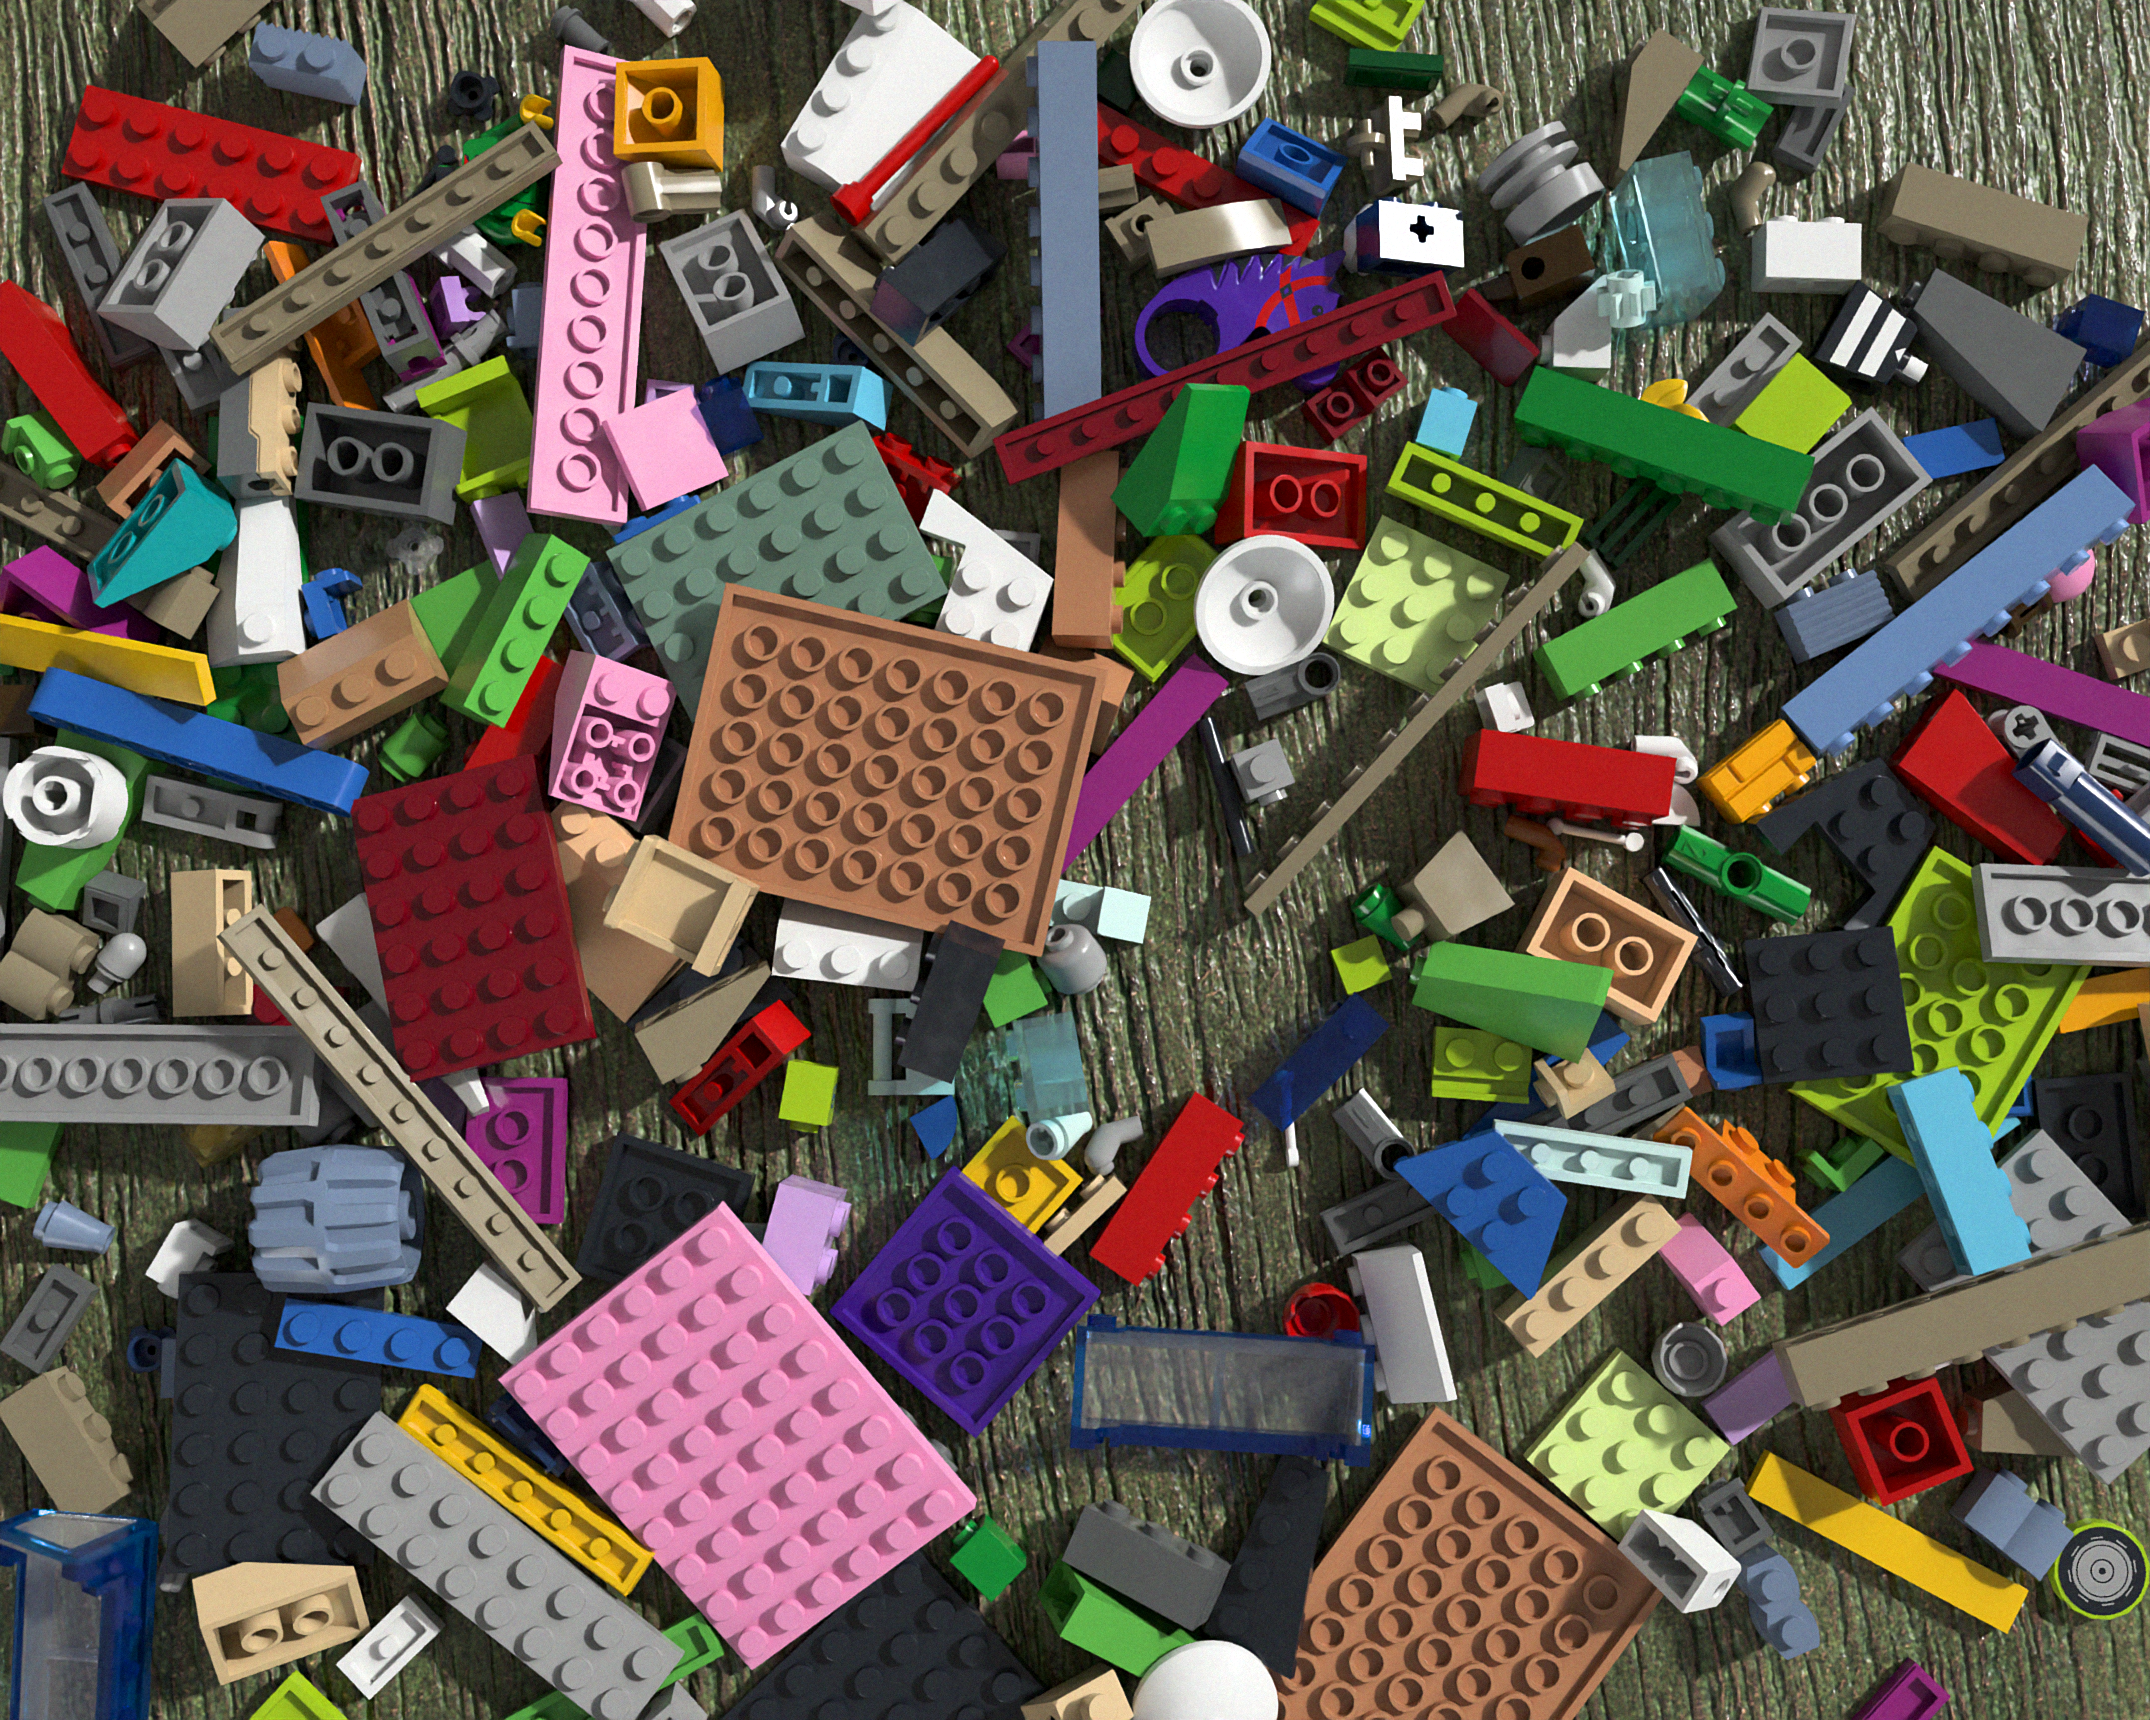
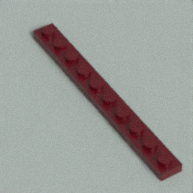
M1442 270L993 438L992 443L1010 487L1153 433L1186 383L1242 385L1247 387L1251 392V396L1447 322L1458 315Z

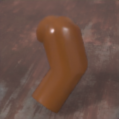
M1515 814L1510 815L1505 826L1504 836L1534 846L1539 851L1535 859L1537 868L1549 873L1558 872L1561 867V861L1566 860L1567 853L1566 848L1550 827Z

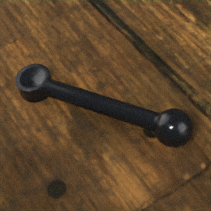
M443 145L438 149V161L411 199L434 184L436 181V170L439 165L453 166L457 162V154L451 146Z

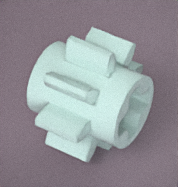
M1629 269L1610 273L1606 276L1607 287H1597L1598 317L1609 315V325L1611 327L1628 328L1641 325L1646 322V311L1656 310L1655 281L1644 282V275L1641 270Z

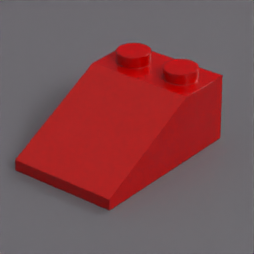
M1253 441L1240 442L1228 499L1217 513L1215 545L1231 546L1241 540L1254 536L1279 535L1294 539L1307 546L1310 550H1365L1367 456Z

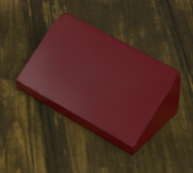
M1470 288L1455 305L1458 316L1441 325L1443 331L1506 388L1510 387L1523 374L1540 353L1539 348L1474 288Z

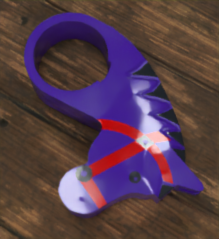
M1339 250L1316 261L1286 254L1234 257L1206 264L1181 275L1166 285L1145 306L1138 318L1132 341V356L1139 374L1147 381L1169 373L1158 366L1150 357L1144 339V333L1148 326L1156 318L1166 313L1186 312L1192 315L1196 312L1199 313L1198 318L1208 327L1210 324L1212 325L1211 332L1215 341L1216 355L1246 344L1252 339H1259L1335 310L1336 305L1344 295L1335 274L1346 256V251ZM1340 362L1293 379L1291 382L1299 391L1305 394L1320 392L1327 388L1339 369Z

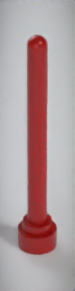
M987 55L982 58L859 182L844 183L830 196L831 205L847 223L857 226L870 213L869 206L873 203L872 196L999 69L998 59L993 55Z

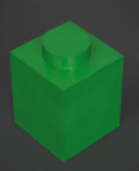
M986 1513L977 1523L972 1519L967 1520L951 1538L955 1545L952 1547L949 1561L990 1602L1026 1567L1027 1554Z

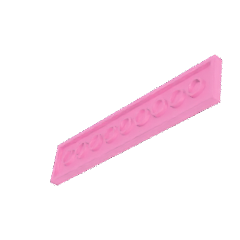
M565 45L560 53L553 145L563 164L551 172L526 512L621 527L627 521L629 483L601 422L634 409L647 223L632 222L629 216L621 171L635 163L616 158L613 154L616 62L630 61Z

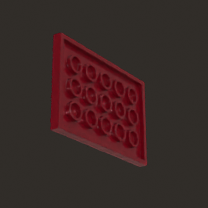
M531 753L358 798L353 801L350 812L398 1063L409 1075L410 1083L414 1082L417 1084L597 1038L539 756Z

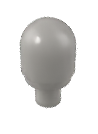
M121 933L114 936L97 955L98 959L95 961V966L98 970L88 981L89 987L100 994H104L114 981L124 982L126 979L131 978L146 959L147 947L145 942L139 936L132 933Z

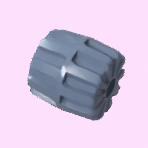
M326 1145L277 1152L260 1162L257 1168L259 1186L251 1188L249 1198L255 1206V1218L248 1223L249 1242L256 1247L252 1263L255 1273L261 1279L265 1289L274 1292L345 1293L403 1284L414 1278L424 1245V1189L421 1174L397 1146Z

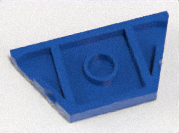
M1495 1127L1472 1134L1470 1138L1462 1141L1453 1140L1435 1146L1436 1149L1409 1158L1407 1156L1398 1158L1393 1163V1168L1516 1288L1531 1300L1537 1292L1568 1201L1566 1196Z

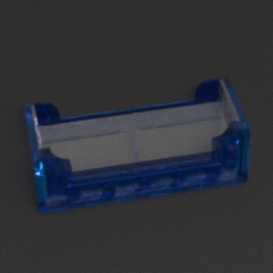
M1088 1314L1087 1322L1078 1321L1076 1329L1070 1418V1448L1095 1449V1444H1103L1104 1437H1107L1109 1447L1129 1444L1314 1456L1316 1460L1327 1461V1452H1329V1458L1343 1460L1344 1466L1370 1467L1375 1344L1369 1340H1362V1331L1333 1329V1336L1329 1338L1117 1324L1116 1315Z
M31 1509L0 1522V1566L10 1567L17 1564L9 1720H149L159 1523L139 1517Z

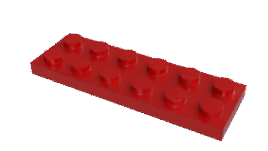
M87 84L61 173L69 180L84 181L92 186L162 204L166 199L225 198L258 229L337 248L338 242L320 197L356 183L362 160L355 153Z

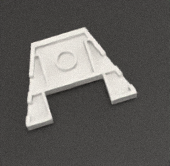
M934 489L919 527L920 533L965 549L934 630L1029 652L1053 588L1054 579L946 494Z

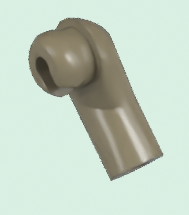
M1464 83L1433 108L1430 115L1438 127L1446 129L1461 115L1482 118L1496 115L1502 109L1503 96L1499 90L1491 86Z

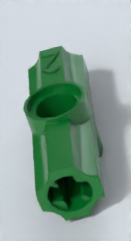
M1684 824L1677 826L1663 849L1661 862L1711 886L1712 890L1718 895L1732 897L1787 926L1795 925L1796 921L1804 914L1810 902L1812 889L1761 864L1760 860L1754 855L1745 852L1739 853ZM1732 863L1738 864L1744 872L1743 883L1738 888L1730 883L1727 876L1728 868Z

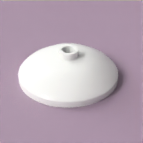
M1158 0L1140 19L1130 46L1131 76L1142 100L1161 118L1186 128H1214L1230 123L1242 116L1255 104L1263 92L1271 66V47L1267 31L1254 10L1242 0ZM1198 66L1204 68L1207 73L1204 76L1196 77L1190 70Z
M1259 535L1241 540L1219 554L1208 566L1199 582L1194 599V621L1197 633L1208 652L1225 667L1248 675L1268 674L1304 659L1321 642L1328 630L1333 615L1334 589L1332 580L1320 558L1307 546L1294 539L1279 535ZM1261 590V596L1257 601H1248L1251 592Z
M1215 1640L1198 1641L1170 1651L1149 1668L1135 1691L1131 1707L1133 1712L1131 1720H1277L1278 1696L1270 1673L1261 1660L1253 1653L1229 1642Z

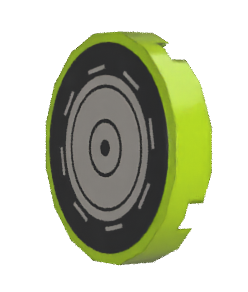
M2085 1518L2068 1524L2066 1527L2074 1533V1536L2047 1571L2054 1593L2069 1608L2091 1619L2111 1620L2129 1613L2142 1601L2149 1585L2150 1563L2143 1545L2130 1531L2106 1519Z

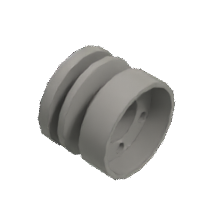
M1561 121L1551 122L1512 143L1485 169L1477 181L1484 194L1495 193L1490 200V204L1495 210L1506 208L1515 203L1518 204L1509 214L1504 225L1520 248L1565 229L1592 208L1606 192L1605 187L1588 162L1578 164L1567 170L1565 169L1575 157L1579 148L1573 140L1564 142L1569 133Z

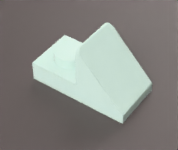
M1060 879L1049 926L1055 927L1057 925L1076 923L1085 925L1093 935L1143 944L1151 897L1106 886L1103 888Z

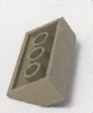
M141 0L136 5L181 54L197 68L202 62L205 65H209L216 61L226 50V46L223 43L236 31L239 34L249 31L261 17L258 12L271 0ZM272 0V1H273L274 3H277V2H280L281 0Z

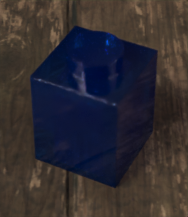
M2090 293L2073 306L2070 305L2064 310L2058 321L2056 332L2087 350L2082 359L2083 361L2109 369L2131 356L2145 311Z

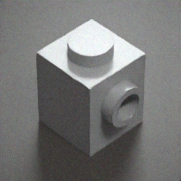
M1278 738L1234 754L1229 760L1245 804L1258 800L1260 807H1264L1287 798L1285 789L1290 788L1295 783Z

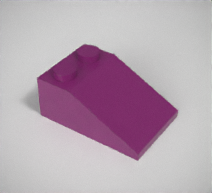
M2150 397L2103 414L2076 433V454L2080 459L2082 472L2092 464H2095L2136 504L2127 519L2129 524H2144L2150 519Z

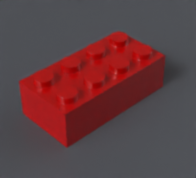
M1481 729L1464 740L1457 795L1470 797L1469 805L1476 807L1497 808L1498 804L1512 803L1517 804L1516 812L1543 816L1545 812H1555V810L1564 811L1563 819L1569 821L1591 823L1592 819H1603L1605 817L1611 818L1610 826L1639 830V826H1652L1653 820L1669 816L1677 758Z

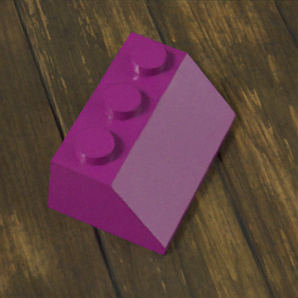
M43 545L2 568L0 577L1 614L157 644L161 631L160 627L123 600H119L104 608L95 604L88 575L47 545Z

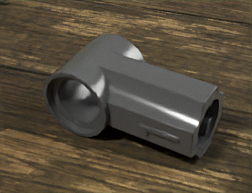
M1317 652L1308 655L1300 661L1245 682L1244 687L1253 711L1260 722L1312 700L1326 697L1332 693L1339 683L1341 672L1335 658L1329 654ZM1317 663L1327 667L1331 676L1329 685L1324 688H1314L1305 680V669L1311 664Z
M1360 1087L1342 1100L1330 1114L1367 1158L1371 1167L1377 1173L1391 1180H1402L1404 1177L1395 1169L1383 1167L1381 1163L1382 1151L1390 1144H1399L1403 1150V1155L1407 1156V1158L1417 1155L1413 1144L1401 1135L1365 1089Z

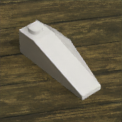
M295 485L293 495H274V497L236 500L233 512L238 522L236 525L237 533L228 547L223 550L215 586L220 591L209 608L206 617L209 665L212 668L287 661L308 650L304 619V598L301 588L302 573L296 498H294Z

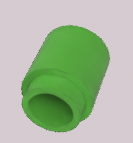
M414 712L382 744L384 750L377 758L394 777L402 782H407L412 776L419 777L450 746V742L446 737L450 731L434 714L428 712L423 716L418 712Z

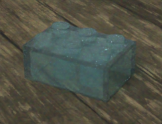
M1689 150L1633 162L1609 197L1626 270L1643 271L1644 282L1655 281L1656 310L1646 311V322L1640 325L1641 331L1696 319L1719 295L1725 283L1723 263L1720 258H1715L1711 242L1714 236L1713 220L1709 212H1704L1700 196L1703 189L1701 171L1698 166H1693Z
M1064 1010L1014 1020V1030H1008L1005 1033L1010 1062H1020L1022 1077L1016 1078L1014 1082L1018 1112L1028 1111L1030 1122L1089 1112V1101L1073 1010Z

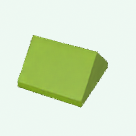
M1797 352L1774 374L1727 428L1807 454L1852 402L1849 396Z

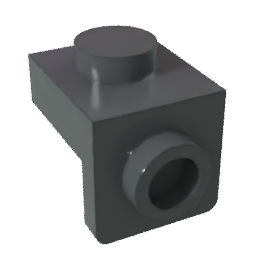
M1721 1477L1700 1491L1704 1499L1698 1502L1697 1511L1720 1545L1736 1560L1773 1537L1774 1532L1744 1491L1745 1485L1741 1479L1737 1477L1728 1483L1725 1477Z

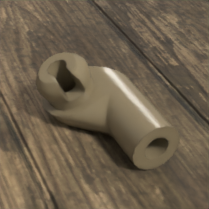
M1755 162L1743 169L1730 190L1729 198L1740 234L1753 232L1763 225L1756 201L1767 186H1773L1776 173L1769 164Z

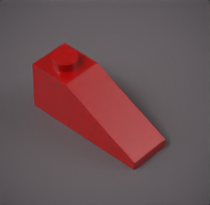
M779 999L753 1017L669 1103L701 1137L777 1069L812 1034Z

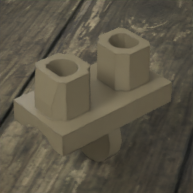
M1388 96L1385 98V104L1382 107L1367 113V119L1359 122L1360 134L1354 135L1346 141L1347 153L1351 156L1361 157V169L1370 170L1371 196L1384 197L1395 188L1412 187L1423 178V160L1420 156L1404 154V143L1411 144L1419 138L1421 131L1420 113L1402 109L1401 97Z

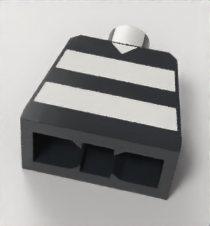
M1859 280L1841 295L1806 357V360L1835 385L1870 396L1886 386L1891 378L1912 389L1920 381L1928 367V363L1906 352L1917 332L1916 324Z

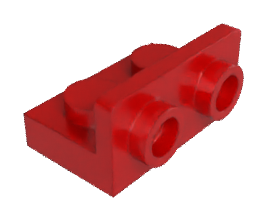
M894 433L880 434L872 439L920 532L919 527L934 489L940 490L950 497L952 491L959 487L963 478L953 473L954 468L947 461L936 456H928L926 458L912 450L913 445L907 439Z

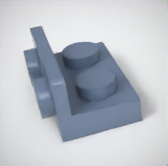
M611 561L590 562L563 612L584 652L621 663L639 649L653 647Z

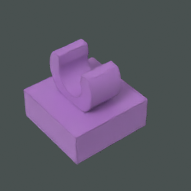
M459 276L440 277L428 295L439 340H451L450 337L454 333L459 332L461 334L465 327L473 326L486 315V312H472L466 307L465 302L477 301L481 291L474 286L462 289Z

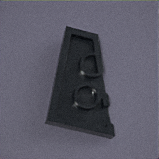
M738 932L719 974L708 977L692 969L693 964L689 965L626 1023L627 1026L635 1033L636 1023L761 959L762 956ZM770 966V976L734 1025L758 1015L779 999L785 1003L798 996L780 976L772 975V967Z

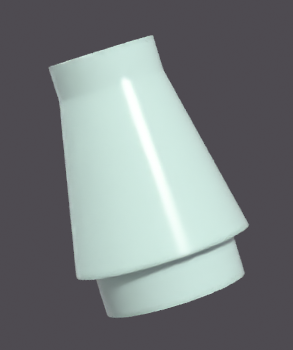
M1081 1106L1038 1115L1032 1120L1026 1132L1028 1148L1039 1159L1059 1160L1067 1154L1083 1134L1091 1129L1092 1118L1089 1112Z

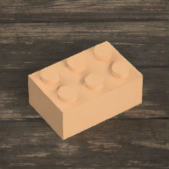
M1568 867L1552 877L1514 953L1606 967L1614 970L1603 1008L1636 1026L1656 1022L1698 937L1581 872Z

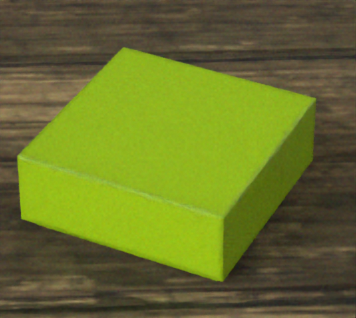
M1375 934L1329 951L1346 996L1392 979Z

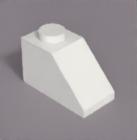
M1602 275L1552 322L1544 335L1539 336L1537 348H1539L1540 353L1536 359L1538 364H1544L1543 368L1583 381L1598 382L1609 371L1611 366V326L1609 325V315L1598 317L1597 287H1607V275Z
M494 1258L482 1263L445 1309L513 1365L537 1346L534 1305Z

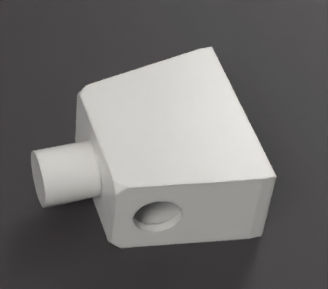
M1641 1509L1617 1547L1682 1613L1716 1607L1741 1572L1740 1563L1700 1525L1689 1519L1648 1509Z

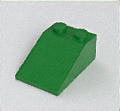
M1186 383L1110 496L1112 501L1144 537L1203 534L1215 524L1218 518L1217 513L1229 495L1251 393L1246 386Z

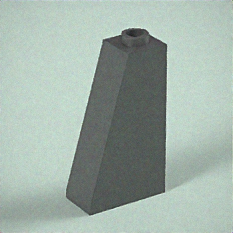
M1937 268L1921 281L1915 278L1906 288L1899 301V304L1904 306L1902 314L1917 326V332L1913 340L1992 418L1994 417L1995 421L2014 440L2022 444L2044 431L2087 352L2085 348Z

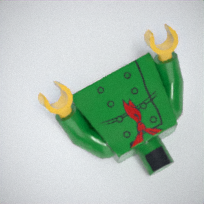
M534 94L525 96L521 101L517 114L480 134L479 138L469 139L464 143L462 166L532 120H534L539 128L550 130L553 127V119L542 115L546 107L551 106V101ZM439 165L436 170V183L461 166ZM550 172L474 221V226L501 246L525 242L536 247L540 246L542 239L538 236L546 237Z

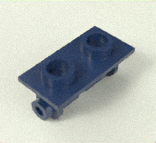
M508 1391L503 1396H500L483 1416L513 1446L542 1466L546 1474L550 1472L558 1478L571 1465L569 1460Z

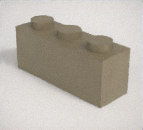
M65 1365L42 1374L1 1401L0 1418L71 1530H74L142 1487V1484L137 1478V1468L129 1456L121 1453L112 1439V1431L108 1421L104 1416L95 1412L86 1398V1389L82 1380L75 1373L70 1372Z

